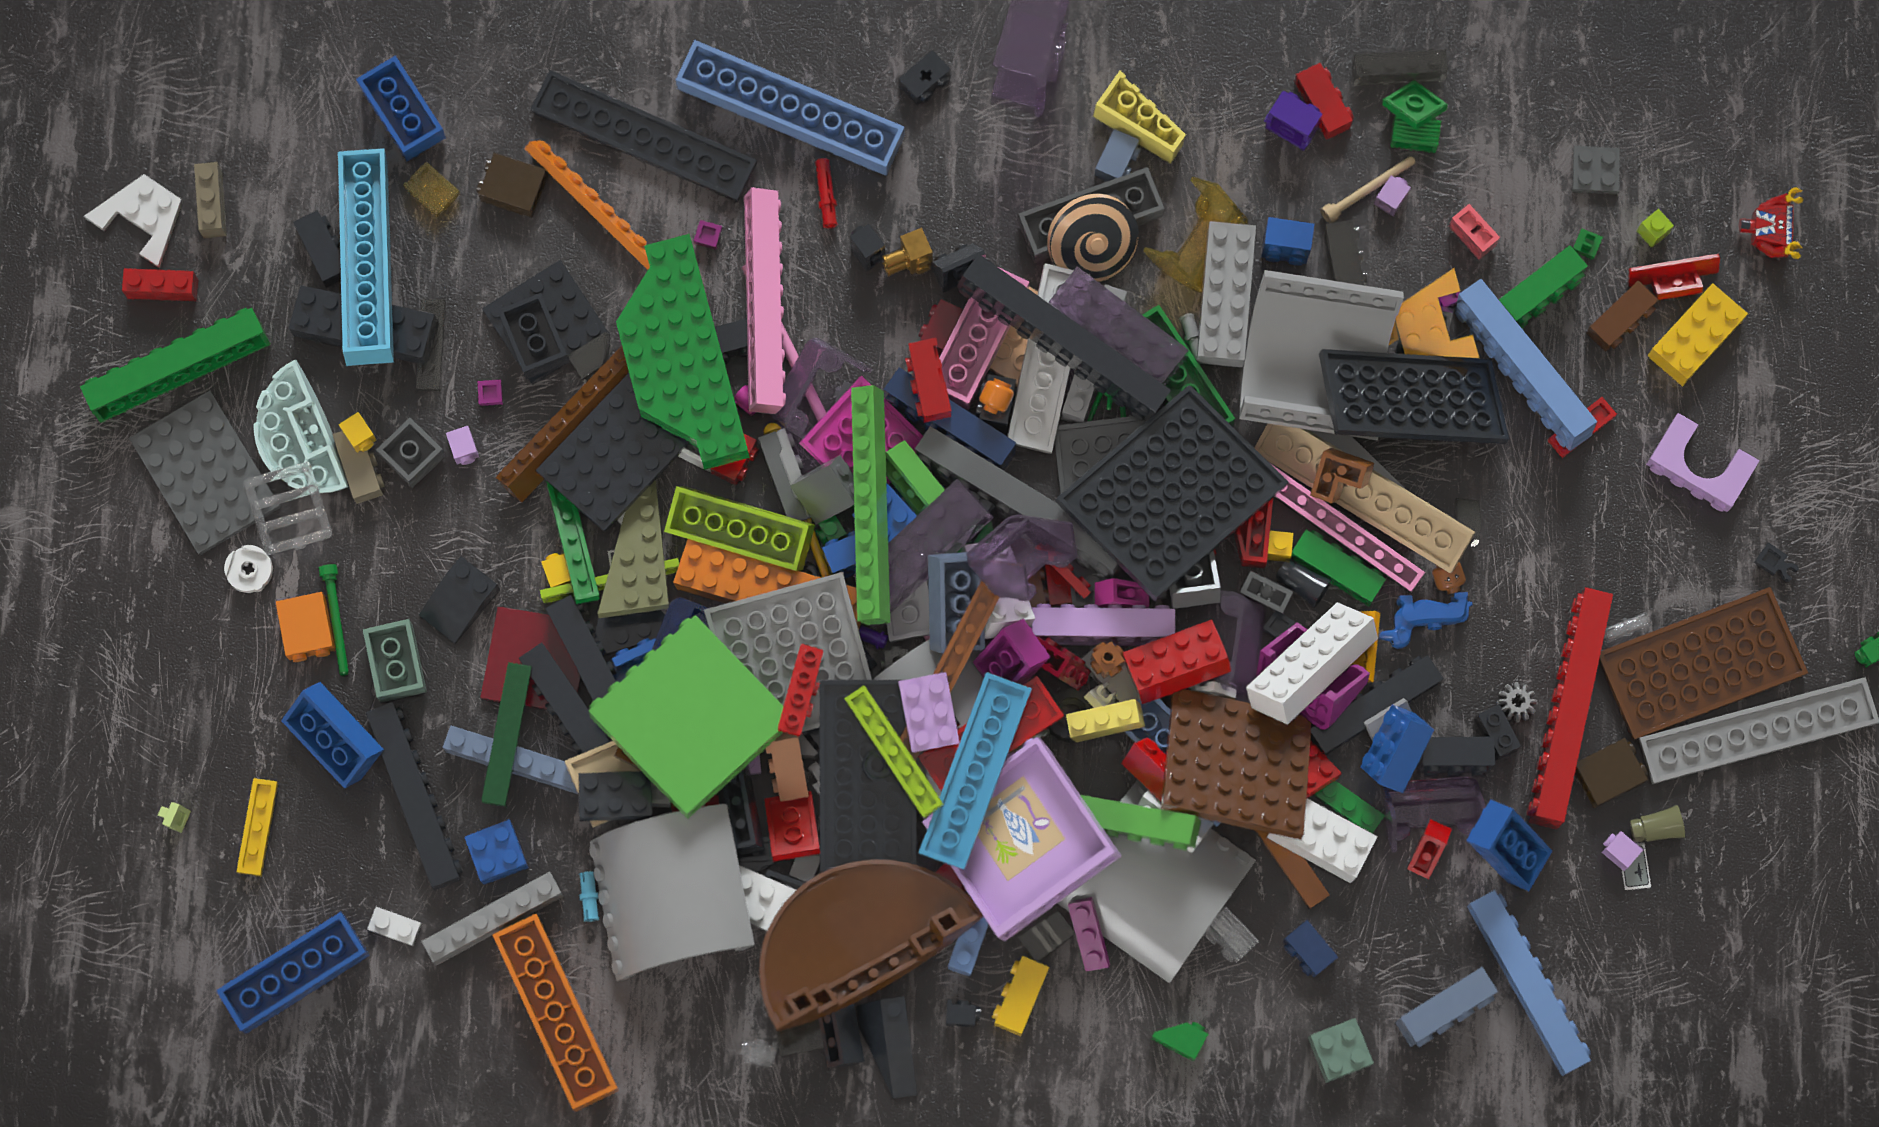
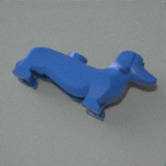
M1468 592L1454 593V597L1450 598L1451 602L1449 604L1430 600H1418L1413 603L1412 595L1399 596L1396 604L1400 606V609L1393 618L1394 629L1382 631L1378 635V639L1389 641L1392 647L1401 649L1409 644L1414 627L1428 626V630L1442 629V625L1465 622L1469 617V608L1473 605L1472 602L1467 600Z

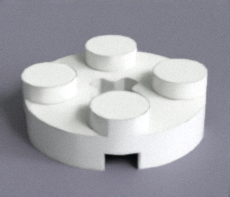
M245 545L229 554L225 562L224 571L227 580L236 590L252 593L262 591L269 583L273 574L271 559L264 550L257 546ZM249 563H252V567L255 570L253 573L246 575L243 567H248Z

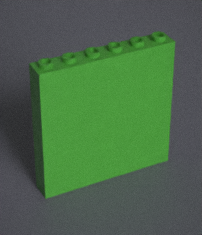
M696 615L692 619H685L679 625V630L674 635H667L661 642L662 646L656 651L653 649L648 652L643 658V663L638 667L635 665L630 668L625 674L626 678L620 683L617 681L608 689L609 693L602 699L600 697L597 698L590 705L591 709L589 710V715L594 722L687 819L783 733L777 730L783 705Z

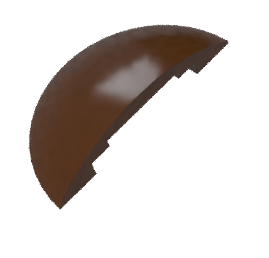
M864 860L829 869L798 888L783 903L767 930L760 956L759 976L761 993L769 1018L778 1031L819 1019L847 1007L912 971L959 938L984 916L976 903L953 882L931 870L914 864L894 860Z

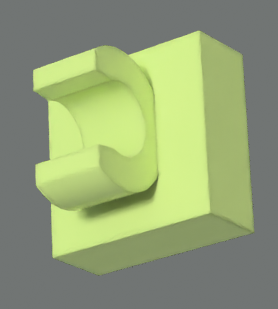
M171 802L169 809L161 806L158 816L164 817L163 825L182 833L191 811Z

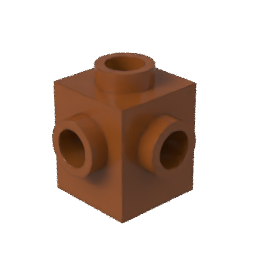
M1112 641L1108 644L1102 642L1093 649L1094 653L1091 655L1092 662H1090V665L1097 675L1101 674L1103 679H1105L1109 675L1114 677L1123 670L1122 667L1125 660L1123 659V650L1119 645L1114 646ZM1110 654L1112 660L1106 661L1104 656Z

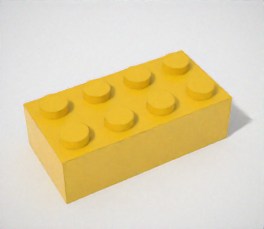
M1712 283L1652 348L1648 357L1683 386L1740 325L1748 313Z

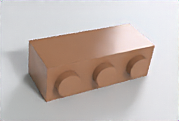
M783 732L766 748L767 754L772 753L773 759H768L770 773L776 774V778L772 779L774 793L779 792L780 802L809 797L798 736Z

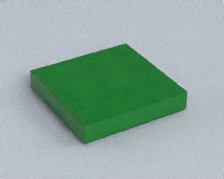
M1415 80L1384 98L1382 103L1385 108L1415 130L1445 112L1448 106L1447 103Z

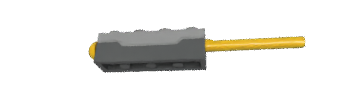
M769 423L764 428V436L758 437L784 513L787 517L812 524L813 519L790 487L802 475L800 469L803 468L800 456H795L792 447L796 446L792 434H787L785 428L781 429L776 423ZM814 530L810 547L823 578L831 574Z

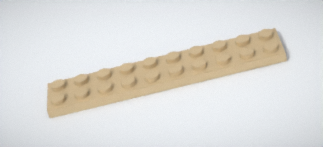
M1267 424L1255 446V449L1267 461L1311 488L1314 484L1323 451L1329 448L1340 450L1307 429ZM1372 470L1368 485L1361 489L1344 484L1340 499L1335 501L1338 505L1449 573L1454 571L1475 534L1470 528L1375 470Z

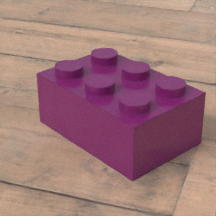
M1023 618L1003 628L978 655L973 664L983 678L987 672L1017 684L1025 685L1050 656Z

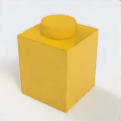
M359 412L339 424L357 453L359 451L364 452L374 445L373 442L376 441V438Z
M1270 531L1267 560L1283 562L1287 559L1290 560L1293 533Z
M551 554L545 558V561L541 562L550 587L571 583L564 554Z

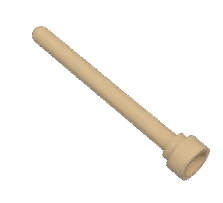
M1413 157L1406 158L1339 203L1327 204L1320 209L1322 217L1328 224H1332L1339 219L1338 216L1341 215L1343 210L1385 184L1391 175L1395 177L1414 165L1415 159Z

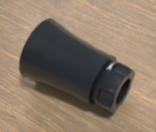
M1289 559L1283 563L1276 576L1279 581L1305 599L1313 608L1320 603L1332 580L1322 577Z

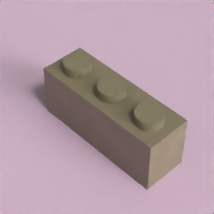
M218 162L194 164L199 231L203 238L227 236L222 170Z
M343 431L332 434L356 504L382 496L381 488L385 487L381 473L376 474L374 466H377L378 463L374 452L369 453V450L357 453Z

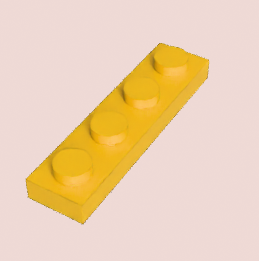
M253 778L237 873L262 876L278 788L277 781Z

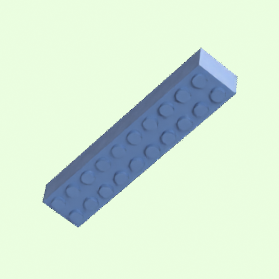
M694 40L676 78L678 90L883 175H887L905 136L904 126Z

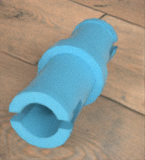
M594 872L580 873L582 891L580 901L583 902V919L585 922H593L594 919L597 921L599 920L597 899L599 898L595 888Z

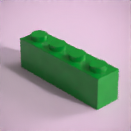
M1305 530L1292 550V560L1308 570L1332 580V585L1368 607L1386 581L1382 572L1375 568L1369 569L1364 566L1360 558L1354 555L1350 557L1343 553V549L1339 545L1327 543L1323 540V536L1314 530H1311V532Z

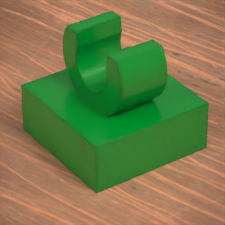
M1581 228L1573 249L1577 254L1593 260L1603 237Z

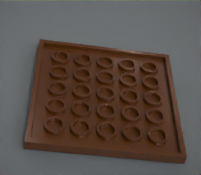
M1183 689L1172 693L1161 809L1301 840L1304 836L1311 722L1298 714L1289 724H1286L1251 708L1250 703L1193 690Z

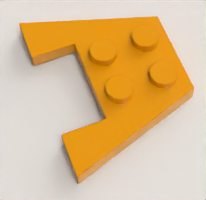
M1455 268L1402 302L1395 321L1405 354L1479 358L1474 335L1450 340L1438 297L1460 292Z

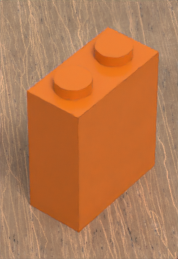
M323 592L275 601L285 655L289 660L301 662L307 660L308 656L325 657L330 655L331 651H336L326 596Z

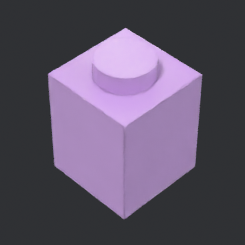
M1391 175L1377 195L1374 205L1394 216L1407 197L1411 187L1408 186L1404 179L1400 177L1395 178Z
M468 426L446 433L457 464L467 465L479 457Z
M1620 831L1616 836L1612 833L1603 843L1606 848L1602 853L1625 871L1643 849Z

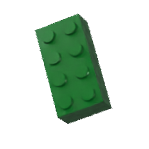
M1569 245L1505 294L1499 301L1523 329L1528 325L1527 321L1532 316L1535 318L1539 317L1546 311V307L1551 302L1554 305L1560 301L1568 289L1572 291L1582 283L1581 280L1586 276L1584 272L1588 265Z

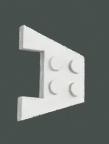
M142 175L84 217L105 231L119 213L150 234L152 238L139 254L160 269L182 205V200L146 175Z

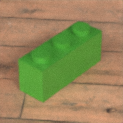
M905 440L886 451V476L919 518L939 506L948 496L943 486L939 484Z

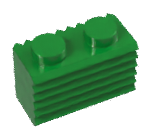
M1395 115L1390 147L1436 153L1439 144L1441 121L1433 118L1415 130Z

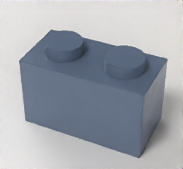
M1114 129L1095 168L1094 176L1108 182L1130 174L1132 169L1129 168L1132 160H1137L1141 151L1138 148L1139 139Z

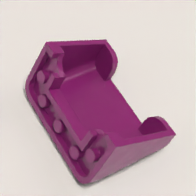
M1295 623L1260 651L1256 678L1308 629L1299 623ZM1357 664L1351 665L1347 671H1343L1299 714L1320 729L1329 728L1367 684L1370 672Z

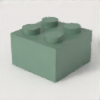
M1356 1018L1308 1037L1325 1083L1374 1064Z

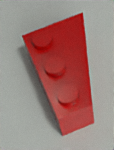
M936 338L908 343L909 358H905L907 371H912L914 380H910L912 393L918 395L919 402L915 403L917 415L923 417L924 423L951 417L952 413L946 382L944 381L941 368L942 363L937 351L938 344Z
M1273 498L1235 531L1234 537L1241 566L1265 569L1268 556Z

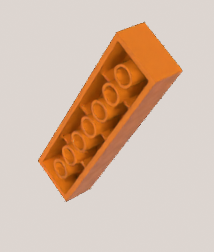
M688 539L673 583L678 590L727 604L821 577L791 570ZM846 585L859 630L861 622L857 621V588Z
M534 914L492 934L572 1109L576 1112L618 1092L619 1089L538 915Z

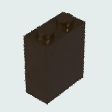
M494 153L492 159H488L486 162L484 180L481 179L477 186L476 192L479 195L480 201L533 218L548 178L546 169Z
M1625 738L1577 762L1575 775L1593 808L1644 784L1648 780L1646 777L1648 772L1643 763H1639L1635 757L1636 750L1633 744L1627 742Z

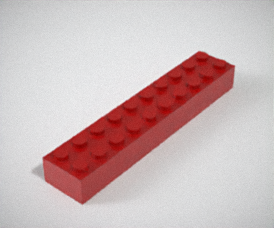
M1585 587L1581 594L1578 593L1576 598L1573 599L1571 612H1574V616L1568 622L1566 634L1569 635V638L1563 644L1561 657L1565 658L1562 665H1559L1556 679L1560 681L1557 688H1554L1551 702H1555L1552 711H1549L1546 724L1550 725L1547 733H1544L1541 747H1544L1545 750L1542 756H1539L1536 770H1540L1537 779H1534L1531 792L1535 793L1532 802H1529L1526 815L1530 816L1529 823L1557 830L1565 821L1613 597L1611 593Z

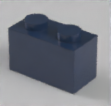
M1308 920L1283 940L1286 944L1284 949L1291 957L1296 956L1301 962L1299 966L1307 976L1311 974L1315 978L1338 958Z

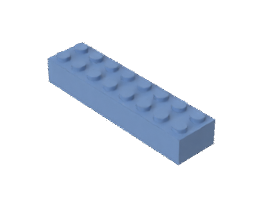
M1480 279L1458 295L1455 308L1457 318L1470 327L1471 335H1474L1475 340L1482 342L1486 354L1490 358L1494 357L1499 363L1500 371L1512 379L1515 390L1520 394L1523 393L1528 399L1527 404L1529 407L1541 415V421L1544 426L1556 433L1558 443L1562 447L1566 446L1571 451L1591 437L1597 423L1596 419L1484 281Z

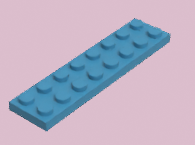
M986 672L939 797L944 806L933 813L919 854L965 870L1032 691L1031 688Z

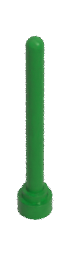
M328 564L318 567L319 576L326 584L339 673L341 676H347L349 670L335 586L338 568L336 564Z

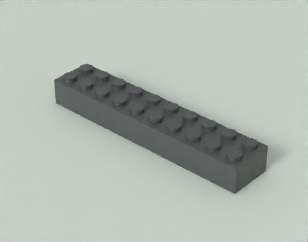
M931 426L916 446L915 452L930 472L933 471L938 474V478L945 484L950 485L952 483L959 487L958 491L963 495L968 496L970 491L975 492L981 498L993 503L995 510L998 511L997 514L1006 521H1009V519L1017 523L1019 529L1026 533L1031 531L1036 534V538L1040 542L1042 541L1044 544L1049 542L1054 545L1060 554L1065 557L1070 555L1077 559L1076 563L1085 569L1090 567L1103 580L1117 579L1123 569L1056 502Z

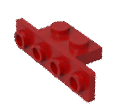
M1719 254L1705 255L1630 268L1627 283L1629 287H1632L1637 281H1640L1643 285L1651 284L1658 300L1703 293V285L1699 276L1718 273L1720 256Z
M804 644L800 645L779 720L778 731L795 736L801 735L805 718H810L814 704L810 703L811 696L816 697L819 682L815 681L823 655L822 649Z

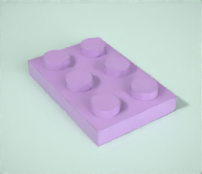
M946 672L898 681L911 751L917 752L959 744Z

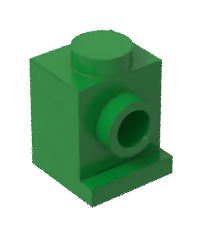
M835 515L818 523L819 529L815 531L823 546L832 539L842 540L847 538V533Z
M1878 632L1873 637L1871 636L1861 642L1860 645L1862 647L1854 652L1858 662L1864 664L1866 668L1879 661Z

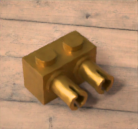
M922 228L900 236L901 249L883 255V266L888 276L904 269L910 270L911 274L916 272L917 274H922L930 269L933 262V252Z

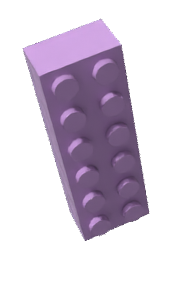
M1038 604L1037 607H1032L1035 620L1031 629L1035 636L1044 641L1048 637L1059 645L1096 646L1101 641L1105 642V644L1112 641L1114 646H1141L1175 633V609H1169L1167 605L1155 606V609H1146L1144 605H1133L1132 608H1122L1121 605H1108V608H1098V605L1094 604L1084 605V608H1075V605L1063 604L1060 605V608H1051L1050 604Z

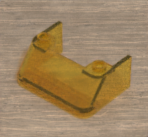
M1192 177L1190 181L1201 193L1195 203V212L1200 218L1199 222L1177 254L1172 250L1160 252L1147 247L1143 251L1163 273L1189 289L1202 293L1209 222L1248 225V219L1219 184Z

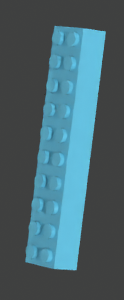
M384 149L338 152L343 355L346 366L394 362L388 163Z

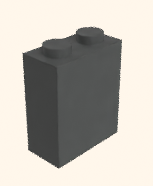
M841 455L801 475L790 485L815 524L854 505V475Z

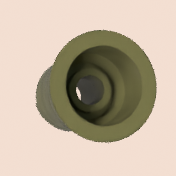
M1678 805L1650 815L1640 816V819L1629 821L1634 843L1667 838H1685L1684 823Z

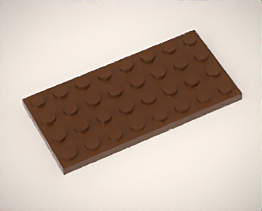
M1771 587L1602 650L1599 658L1601 668L1633 741L1808 674Z

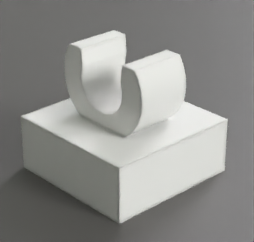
M1107 682L1098 685L1085 695L1084 698L1093 708L1116 702L1114 699L1117 696L1116 691L1110 694L1105 689L1109 685Z

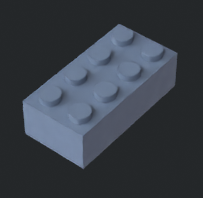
M974 552L928 555L930 650L944 653L980 581H984L983 555ZM985 627L972 651L985 649Z
M1483 967L1402 1016L1395 1023L1410 1047L1415 1044L1421 1047L1434 1038L1432 1035L1434 1032L1437 1031L1440 1035L1454 1026L1452 1021L1455 1019L1461 1022L1473 1014L1474 1007L1477 1006L1480 1010L1495 1000L1493 995L1498 991Z

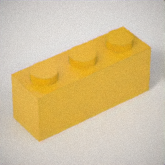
M1022 956L1021 961H1015L1011 970V974L1014 975L1011 984L1006 982L1001 996L1005 997L1002 1006L997 1004L992 1018L996 1019L995 1026L1016 1035H1022L1049 970L1048 966Z

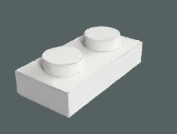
M376 907L367 929L413 946L422 923Z

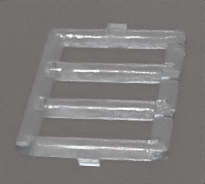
M303 462L283 469L280 467L273 468L269 473L244 480L243 485L264 551L267 555L293 548L295 550L303 549L307 544L332 536L330 523L312 466L309 462ZM304 473L308 486L258 500L254 486ZM311 495L315 508L265 522L261 509ZM318 517L321 531L272 545L268 531Z

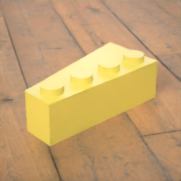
M1119 71L1097 102L1093 117L1113 129L1139 139V145L1171 164L1182 148L1186 134L1165 114L1163 115L1151 100L1148 101L1140 93V89L1135 84L1132 85L1125 78L1126 76Z

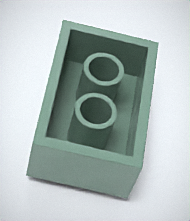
M410 619L363 629L375 692L380 703L426 693L427 690L414 628Z

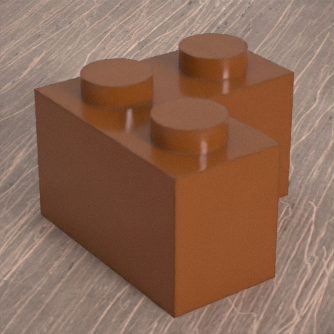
M1334 448L1323 451L1310 496L1333 503L1340 499L1344 484L1358 489L1367 486L1375 463Z

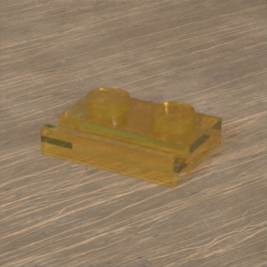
M427 162L410 177L411 179L407 183L403 184L404 188L436 217L460 195V191Z

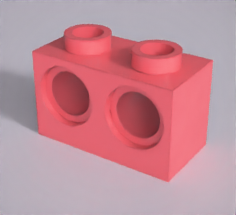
M1470 204L1456 214L1449 224L1450 229L1479 260L1496 247L1500 239L1497 233Z

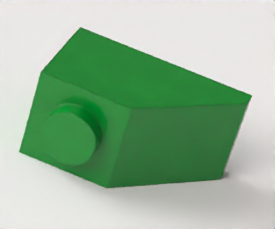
M1192 1022V1024L1184 1023L1154 1032L1151 1039L1194 1062L1208 1033L1204 1032L1205 1027Z

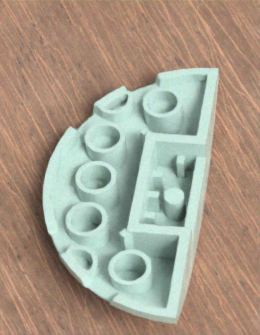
M293 360L273 375V381L266 390L262 391L256 405L258 413L257 421L254 423V436L259 454L268 469L275 476L280 477L295 489L319 493H330L348 487L347 478L329 423L297 360Z

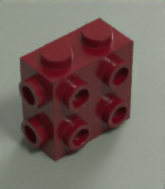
M1036 636L1050 656L1042 668L1079 691L1087 682L1088 676L1091 673L1089 669L1084 667L1086 662L1050 638L1046 637L1044 641Z

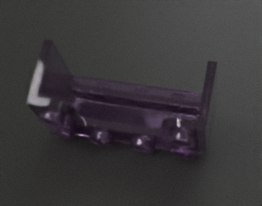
M1025 515L1010 516L967 553L968 565L994 595L1000 598L1029 601L1036 595V587L1033 584H1028L1030 577L1045 564L1063 568L1068 566L1078 556L1073 523Z

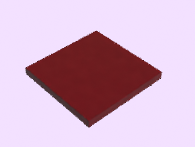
M497 607L480 696L482 700L501 702L508 662L521 664L519 657L541 642L545 645L578 694L581 676L548 614ZM530 677L525 707L547 710L545 704L548 703L543 695L538 697L531 686L534 684V681Z

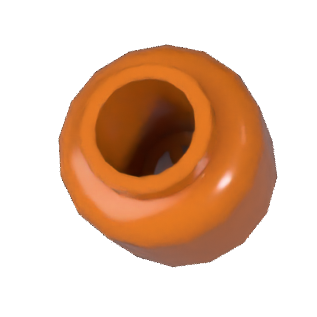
M996 378L993 381H987L979 397L980 402L985 404L983 409L993 414H997V411L1005 412L1014 396L1013 390L1010 389L1012 385Z

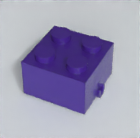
M1282 91L1264 119V122H1266L1265 128L1304 151L1319 128L1322 113L1316 106L1312 104L1307 105L1300 101L1296 94Z

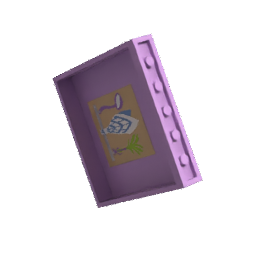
M1038 737L1027 740L1022 745L1023 748L1016 753L1012 752L1007 755L965 870L951 865L997 937L1004 941L1008 940L1121 857L1045 742ZM933 813L927 816V819L922 821L927 829L929 827Z

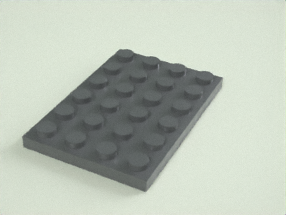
M211 391L206 392L129 438L199 556L281 508Z

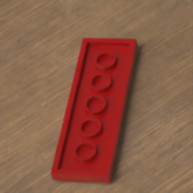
M1037 676L1023 685L1031 688L1032 691L1008 754L1064 717V714ZM967 724L957 730L959 742L962 739ZM959 744L928 749L918 756L941 792Z

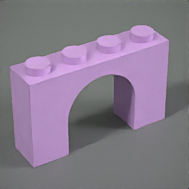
M1677 413L1646 465L1655 474L1665 475L1670 478L1671 483L1687 488L1694 497L1698 499L1704 498L1709 501L1716 510L1728 512L1759 460L1738 449L1724 473L1720 476L1710 479L1696 476L1688 469L1685 463L1684 450L1698 424Z

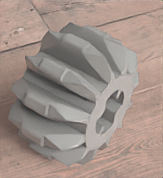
M1518 682L1514 683L1513 688L1507 684L1504 687L1505 692L1500 691L1498 693L1501 699L1497 700L1496 705L1500 704V706H1503L1502 710L1508 714L1506 716L1508 721L1512 716H1514L1515 723H1519L1521 717L1527 721L1529 719L1528 713L1534 714L1536 711L1532 706L1537 704V700L1530 699L1534 696L1535 692L1530 691L1527 693L1528 685L1526 684L1522 689H1520ZM1515 698L1519 699L1518 702H1522L1519 707H1515L1516 703L1512 704Z

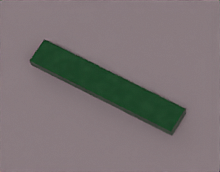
M508 662L482 803L506 807L532 666Z

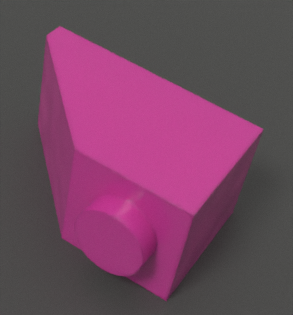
M1112 578L1095 583V605H1098V607L1108 608V605H1121L1122 608H1132L1133 605H1144L1146 608H1149V595L1136 582Z

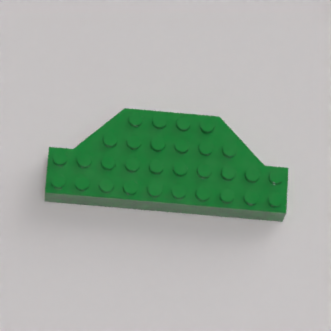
M690 234L644 245L650 268L616 321L641 417L658 424L666 431L687 440L690 444L697 447L704 470L750 458Z

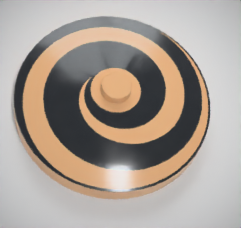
M1104 194L1085 195L1069 202L1053 219L1047 237L1048 252L1055 266L1090 274L1088 284L1103 282L1119 274L1131 262L1139 242V229L1134 215L1120 200Z

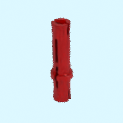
M823 158L815 161L820 194L818 205L822 211L823 228H834L838 226L835 211L837 201L833 195L830 160Z

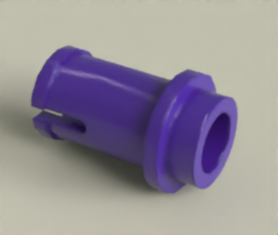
M864 625L859 630L862 641L875 645L876 649H884L889 637L885 635L884 631L880 633Z

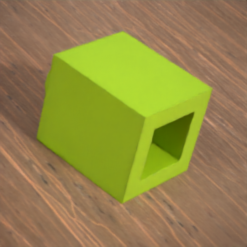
M1658 209L1641 222L1637 232L1652 248L1670 233L1674 225Z

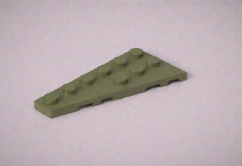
M656 481L644 491L624 514L598 611L599 618L669 609Z

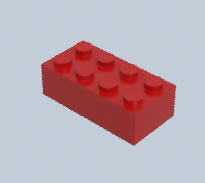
M1213 620L1123 652L1127 669L1142 705L1231 672L1227 653Z

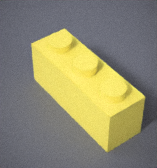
M1136 699L1066 714L1070 738L1076 742L1145 727L1142 707Z

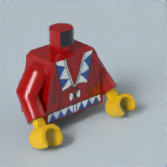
M1795 187L1788 194L1773 197L1760 204L1753 212L1752 219H1740L1739 232L1751 233V244L1770 258L1788 257L1790 254L1794 259H1799L1800 253L1794 252V250L1797 248L1802 249L1803 247L1798 242H1793L1794 205L1791 204V201L1797 204L1802 203L1804 200L1802 197L1795 199V194L1802 192V190Z

